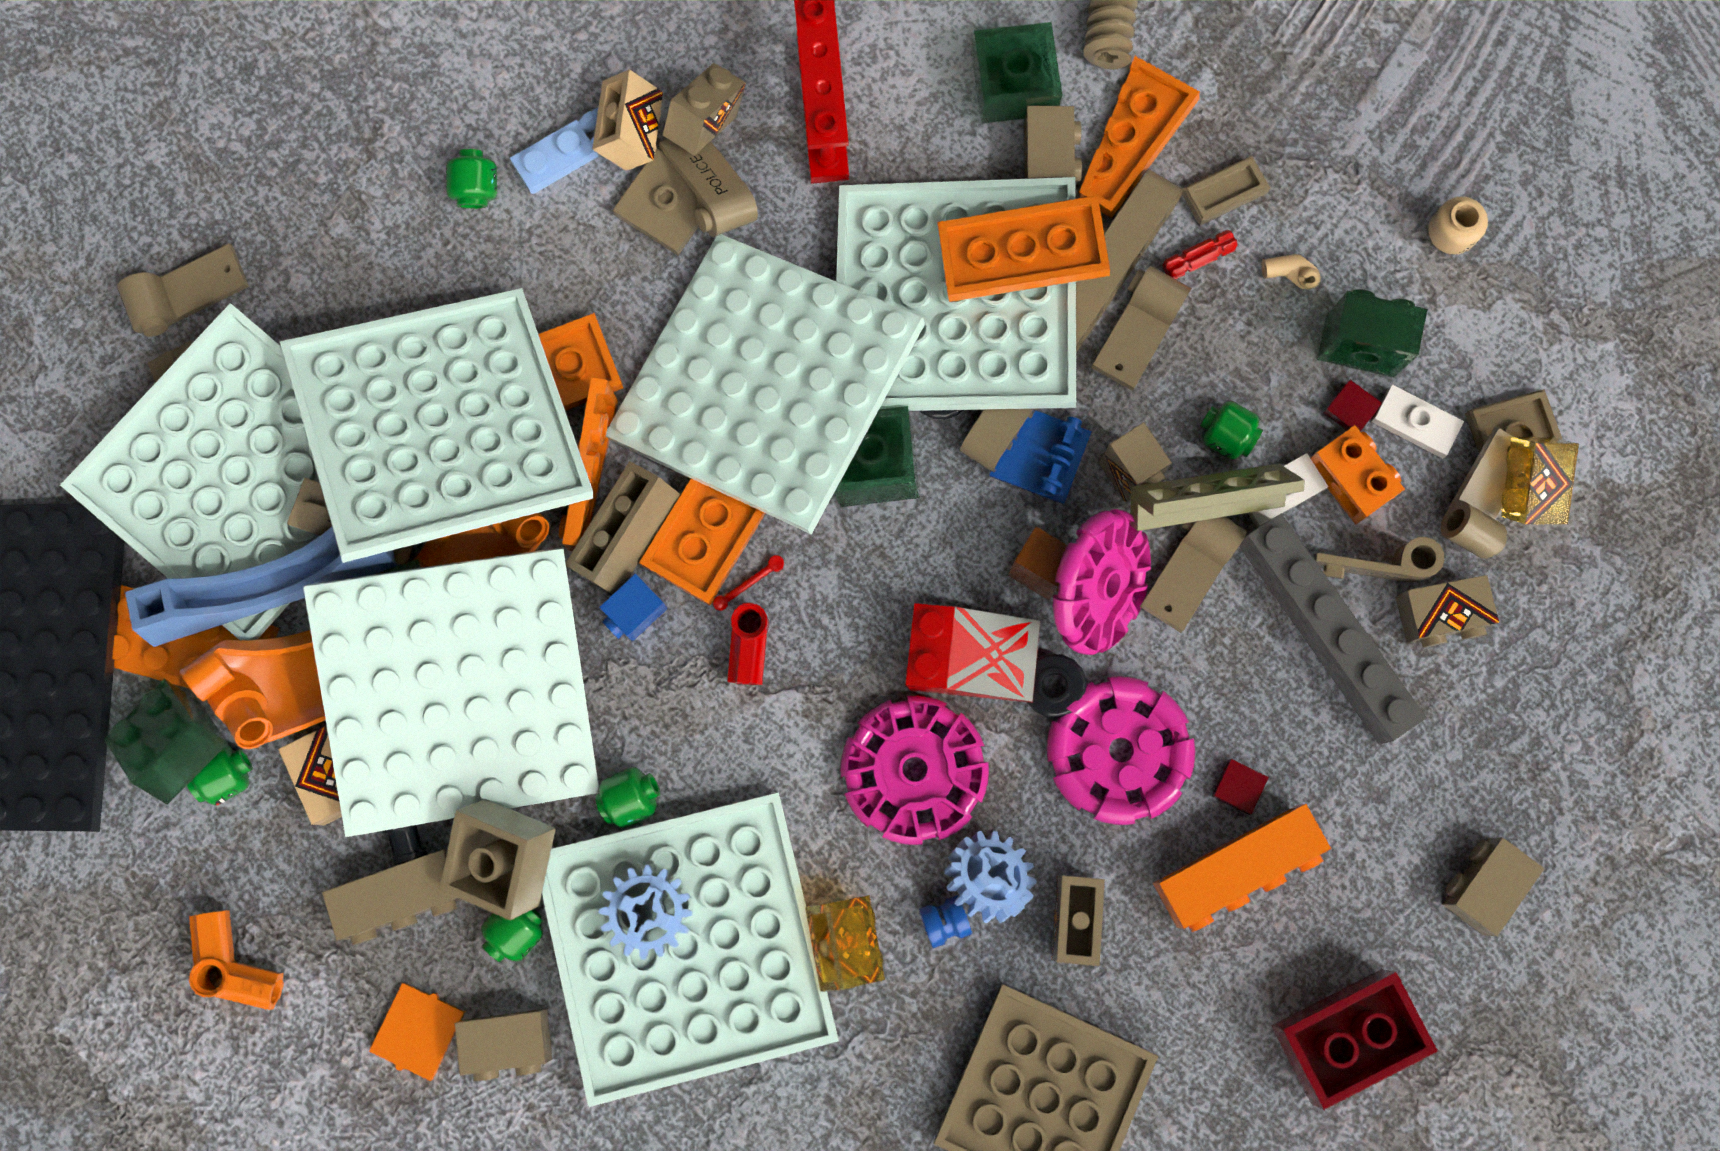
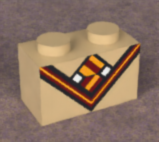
M630 69L602 81L592 150L626 171L653 161L656 151L663 92Z
M322 727L279 748L278 750L311 824L324 826L341 818L342 813L327 727Z

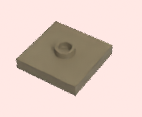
M656 149L654 160L644 165L612 210L614 215L677 256L698 229L694 215L695 210L698 209L697 196L664 153Z

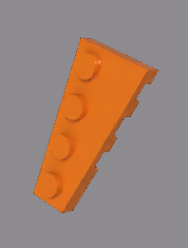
M1134 56L1127 80L1123 83L1118 95V102L1114 112L1109 117L1099 148L1096 149L1079 191V198L1098 195L1100 212L1112 218L1199 101L1200 91L1143 59Z
M591 377L581 438L578 442V449L593 489V499L570 504L568 513L562 516L559 526V538L563 539L562 544L567 550L572 552L592 521L610 441L606 437L607 429L615 417L618 400L606 379Z

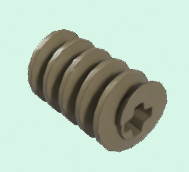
M1137 0L1090 1L1088 5L1089 16L1086 22L1087 31L1085 32L1086 44L1083 48L1084 57L1088 62L1095 66L1112 70L1129 65L1132 59L1127 53H1130L1133 49V42L1130 39L1135 34L1132 25L1136 21L1134 10L1138 7Z

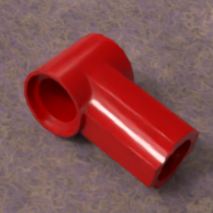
M743 603L734 610L731 617L732 632L727 682L763 685L769 618L764 609L758 604ZM749 612L757 613L761 616L762 620L760 628L754 633L748 634L743 632L739 626L741 617Z

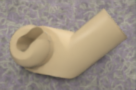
M1299 254L1263 259L1261 263L1262 274L1265 279L1285 276L1302 289H1313L1320 283L1321 276L1318 269Z

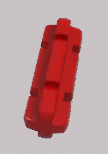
M1225 230L1216 234L1213 240L1208 238L1183 250L1180 255L1175 254L1165 259L1162 264L1163 270L1167 275L1178 279L1184 276L1187 271L1192 272L1217 260V257L1220 255L1223 257L1234 252L1238 246L1237 240L1230 230Z

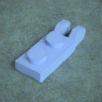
M598 107L584 114L579 121L571 122L510 157L512 164L531 194L537 193L598 157L599 153L592 150L594 137L590 141L586 135L595 130Z

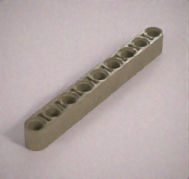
M1151 169L1143 176L1104 233L1110 265V276L1076 281V353L1182 196L1183 188ZM1039 408L984 409L963 441L960 452L994 473L996 471L995 467L1005 450H1010L1013 439H1018V432L1028 417L1032 418L1035 410L1038 411Z

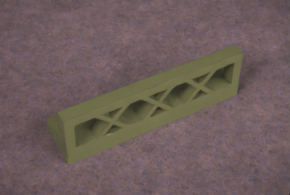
M1279 463L1131 487L1130 514L1134 517L1135 522H1130V526L1137 531L1285 507L1286 494L1304 492L1305 480Z

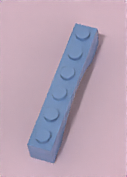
M331 527L306 546L284 557L259 566L215 576L164 579L127 591L125 595L133 631L155 647L305 598L304 585L381 574L396 569L397 564L393 550L343 563L334 530Z

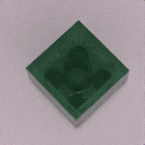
M1052 22L974 31L971 57L981 124L1025 119L1027 106H1060L1063 94Z
M1347 290L1326 316L1317 360L1395 378L1419 355L1428 309L1417 307L1413 301L1407 299L1387 300L1375 297L1376 295L1368 290Z
M908 406L878 410L834 492L840 507L920 498L913 422Z
M165 678L154 689L148 691L133 711L125 719L117 722L110 734L104 739L130 783L166 805L228 744L200 702Z

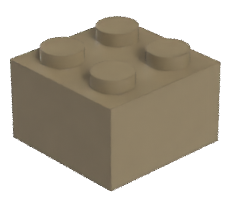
M487 799L456 810L440 890L508 920H512L538 907L556 828Z

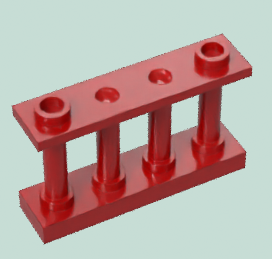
M794 0L811 184L848 181L849 167L846 146H849L835 3L834 0Z

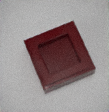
M1350 379L1324 411V414L1345 430H1349L1356 425L1361 432L1382 402Z
M1229 759L1212 797L1251 815L1269 777L1233 759Z

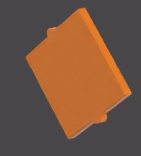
M404 982L401 984L369 1052L396 1064L395 1067L398 1071L406 1069L429 1081H433L456 1033L455 1023L462 1021L466 1011L440 1000L438 993L428 994Z

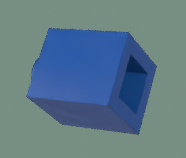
M636 573L600 606L607 615L602 621L603 624L618 639L625 634L632 642L668 609L664 602Z

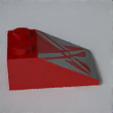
M914 603L905 685L911 691L1033 703L1040 621L960 607Z

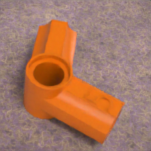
M230 910L189 916L194 963L189 976L191 989L201 997H218L273 1010L281 997L284 986V973L235 961ZM214 966L218 967L222 973V981L217 988L211 984L209 979L210 971Z

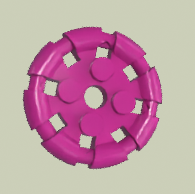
M1104 510L1085 521L1076 531L1078 538L1075 543H1068L1057 570L1055 581L1059 583L1058 595L1053 596L1055 625L1059 634L1063 635L1064 643L1073 651L1083 655H1094L1097 652L1103 653L1114 647L1129 631L1127 627L1129 622L1136 620L1141 610L1140 605L1147 593L1148 584L1145 583L1146 572L1151 569L1148 537L1142 530L1137 531L1130 526V522H1135L1134 517L1124 510Z
M1115 676L1107 677V682L1100 684L1088 683L1082 698L1074 701L1066 708L1072 713L1058 718L1056 722L1052 721L1047 739L1048 762L1052 761L1056 774L1053 780L1064 798L1078 811L1083 808L1094 815L1093 819L1113 825L1135 824L1136 819L1148 816L1151 820L1164 813L1183 794L1180 789L1185 780L1191 778L1194 769L1195 742L1194 738L1190 739L1186 728V724L1189 721L1185 713L1166 692L1162 690L1159 693L1148 687L1149 682L1137 678ZM1112 698L1115 709L1102 713L1099 701ZM1139 700L1152 707L1147 718L1133 711ZM1076 719L1088 724L1081 736L1071 730ZM1170 729L1174 744L1162 747L1163 738L1159 731ZM1123 739L1129 743L1131 756L1126 762H1118L1111 757L1109 747L1113 740ZM1080 754L1084 769L1072 772L1068 757ZM1160 765L1171 771L1165 783L1154 778ZM1094 783L1107 790L1102 800L1090 794ZM1139 788L1142 801L1130 804L1125 791Z
M907 696V700L892 703L890 699L872 708L857 722L860 725L852 738H847L844 745L840 774L841 778L845 777L848 790L847 793H844L853 813L867 828L870 825L884 833L882 837L887 840L908 845H923L922 840L938 837L939 841L958 832L973 818L970 813L977 802L982 803L986 794L989 779V762H984L981 747L985 746L975 726L963 713L959 715L945 707L947 703L926 696ZM911 716L914 728L898 731L896 719ZM936 720L950 729L944 740L930 732ZM873 735L885 741L877 754L866 748ZM965 751L968 766L956 768V760L953 753ZM910 758H919L926 764V776L920 781H910L903 774V765ZM874 771V779L877 786L864 789L861 773ZM953 785L964 792L956 805L945 798L950 793ZM885 800L892 806L900 808L893 819L879 811ZM931 808L934 821L919 824L916 811Z

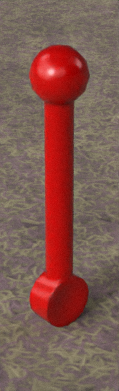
M778 555L772 556L766 567L726 595L716 596L713 599V607L718 611L725 610L728 607V602L772 571L780 572L784 568L783 558Z

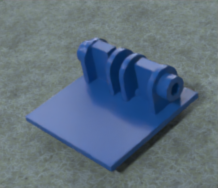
M1035 410L1032 418L1028 417L1017 435L1018 439H1013L1011 449H1006L995 467L996 471L994 473L991 471L989 476L1064 504L1092 431L1082 428L1083 422L1075 417H1067V420L1063 421Z

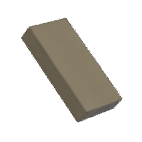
M1251 155L1183 188L1182 196L1197 223L1201 226L1267 194L1270 186Z

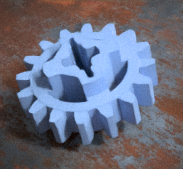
M977 831L971 839L966 836L949 854L948 859L951 861V864L944 870V874L954 877L946 886L947 890L957 891L960 895L954 903L957 906L963 903L968 904L967 915L969 917H972L977 911L981 912L984 923H988L995 916L999 923H1003L1011 915L1013 917L1018 915L1033 898L1034 895L1029 890L1036 884V879L1027 876V873L1034 867L1033 863H1023L1021 859L1026 852L1025 849L1013 850L1011 848L1013 838L1011 837L1007 838L1004 842H1000L997 831H993L987 838H985L982 831Z
M645 865L642 876H638L634 868H629V880L624 882L622 879L615 877L613 882L618 888L616 892L604 891L603 896L611 902L609 907L599 909V914L609 916V922L601 926V930L614 931L615 936L609 944L615 946L620 942L625 943L623 954L625 956H629L635 948L639 949L641 960H646L649 949L653 948L659 957L664 956L663 945L668 943L676 948L679 946V943L674 935L677 932L688 933L689 928L681 922L682 918L693 916V911L683 909L682 903L691 898L690 894L684 893L679 895L676 890L680 887L682 881L678 878L668 883L666 881L668 870L664 868L657 877L653 876L650 865ZM650 883L645 894L635 898L625 894L635 885ZM665 890L673 900L675 916L665 912L661 901ZM655 893L652 901L654 903L652 910L658 913L655 920H646L644 925H641L639 931H637L640 924V914L635 912L636 906L645 905ZM618 908L627 913L630 922L627 934L620 926ZM655 927L667 930V933L657 940L642 941L647 930Z

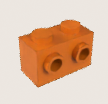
M1356 425L1311 457L1314 465L1328 485L1327 489L1355 525L1405 490L1401 484V477L1398 471L1391 464L1384 463L1376 452V445L1373 439L1367 433L1360 432Z

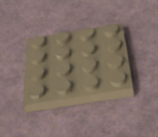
M1001 983L933 1143L947 1151H1120L1158 1055Z

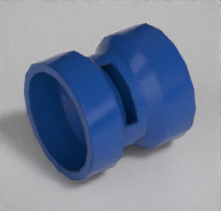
M959 895L947 898L944 904L938 907L928 905L919 909L932 948L944 945L948 938L954 936L961 939L972 935L963 905L957 906L954 903Z

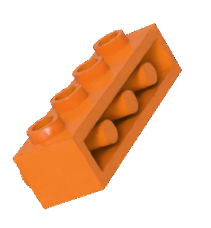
M1307 804L1295 805L1153 882V885L1175 926L1181 929L1189 927L1192 932H1195L1212 923L1214 919L1211 914L1226 907L1228 912H1231L1249 903L1251 900L1248 894L1261 887L1264 892H1268L1287 882L1284 874L1298 867L1301 872H1305L1323 862L1321 854L1332 848Z

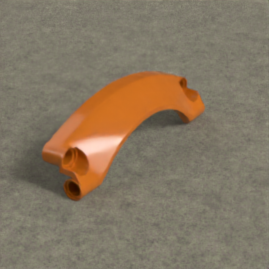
M538 512L433 539L426 542L420 553L405 570L534 552L547 537L549 524L542 514ZM311 630L272 639L221 641L179 671L181 677L201 701H208L214 713L228 728L237 745L242 748H257L265 743L283 738L326 720Z

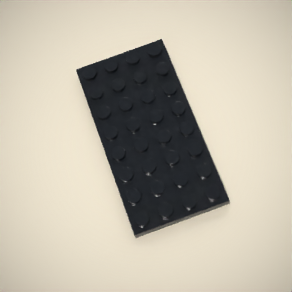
M82 504L0 505V831L100 832L115 659H112L114 635H117V607L120 602L125 541Z

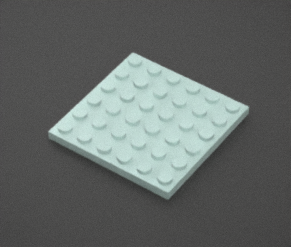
M1075 177L839 185L836 282L923 317L925 322L923 329L878 411L1076 408V281L949 302L938 222L1076 199Z
M722 234L718 235L609 425L606 437L622 447L812 534L923 329L925 322L923 317Z
M522 288L280 341L343 563L593 499L591 483Z
M231 303L60 484L61 487L168 579L215 576L259 566L284 557L320 537L287 524L304 477L317 482L320 481L282 348ZM290 603L223 624V626L239 640H257Z
M563 547L303 586L345 837L453 819L456 810L485 799L510 809L599 793Z
M779 793L551 849L542 897L588 1107L839 1041L819 957L813 950L815 940ZM645 865H650L653 876L657 877L664 868L668 870V877L666 879L668 883L678 878L682 881L676 891L679 895L684 893L690 894L691 898L682 903L683 909L693 911V916L682 918L681 923L689 928L688 933L677 932L674 935L678 940L679 946L674 948L665 943L663 945L664 956L659 957L653 948L649 949L647 959L641 960L639 949L635 948L629 956L623 955L625 943L620 942L615 946L609 944L615 933L613 930H601V926L609 922V916L599 914V909L609 907L611 901L607 900L603 893L604 891L616 892L618 888L613 882L615 877L626 882L629 880V868H634L638 876H642ZM650 883L635 885L625 894L633 898L645 894ZM665 890L661 899L665 912L675 916L673 900ZM655 893L645 905L636 906L635 912L640 914V924L637 931H639L641 925H644L646 920H655L658 913L652 910L654 904L652 901ZM618 908L620 926L627 934L630 927L627 913ZM659 927L647 930L642 941L657 940L666 934L667 930Z

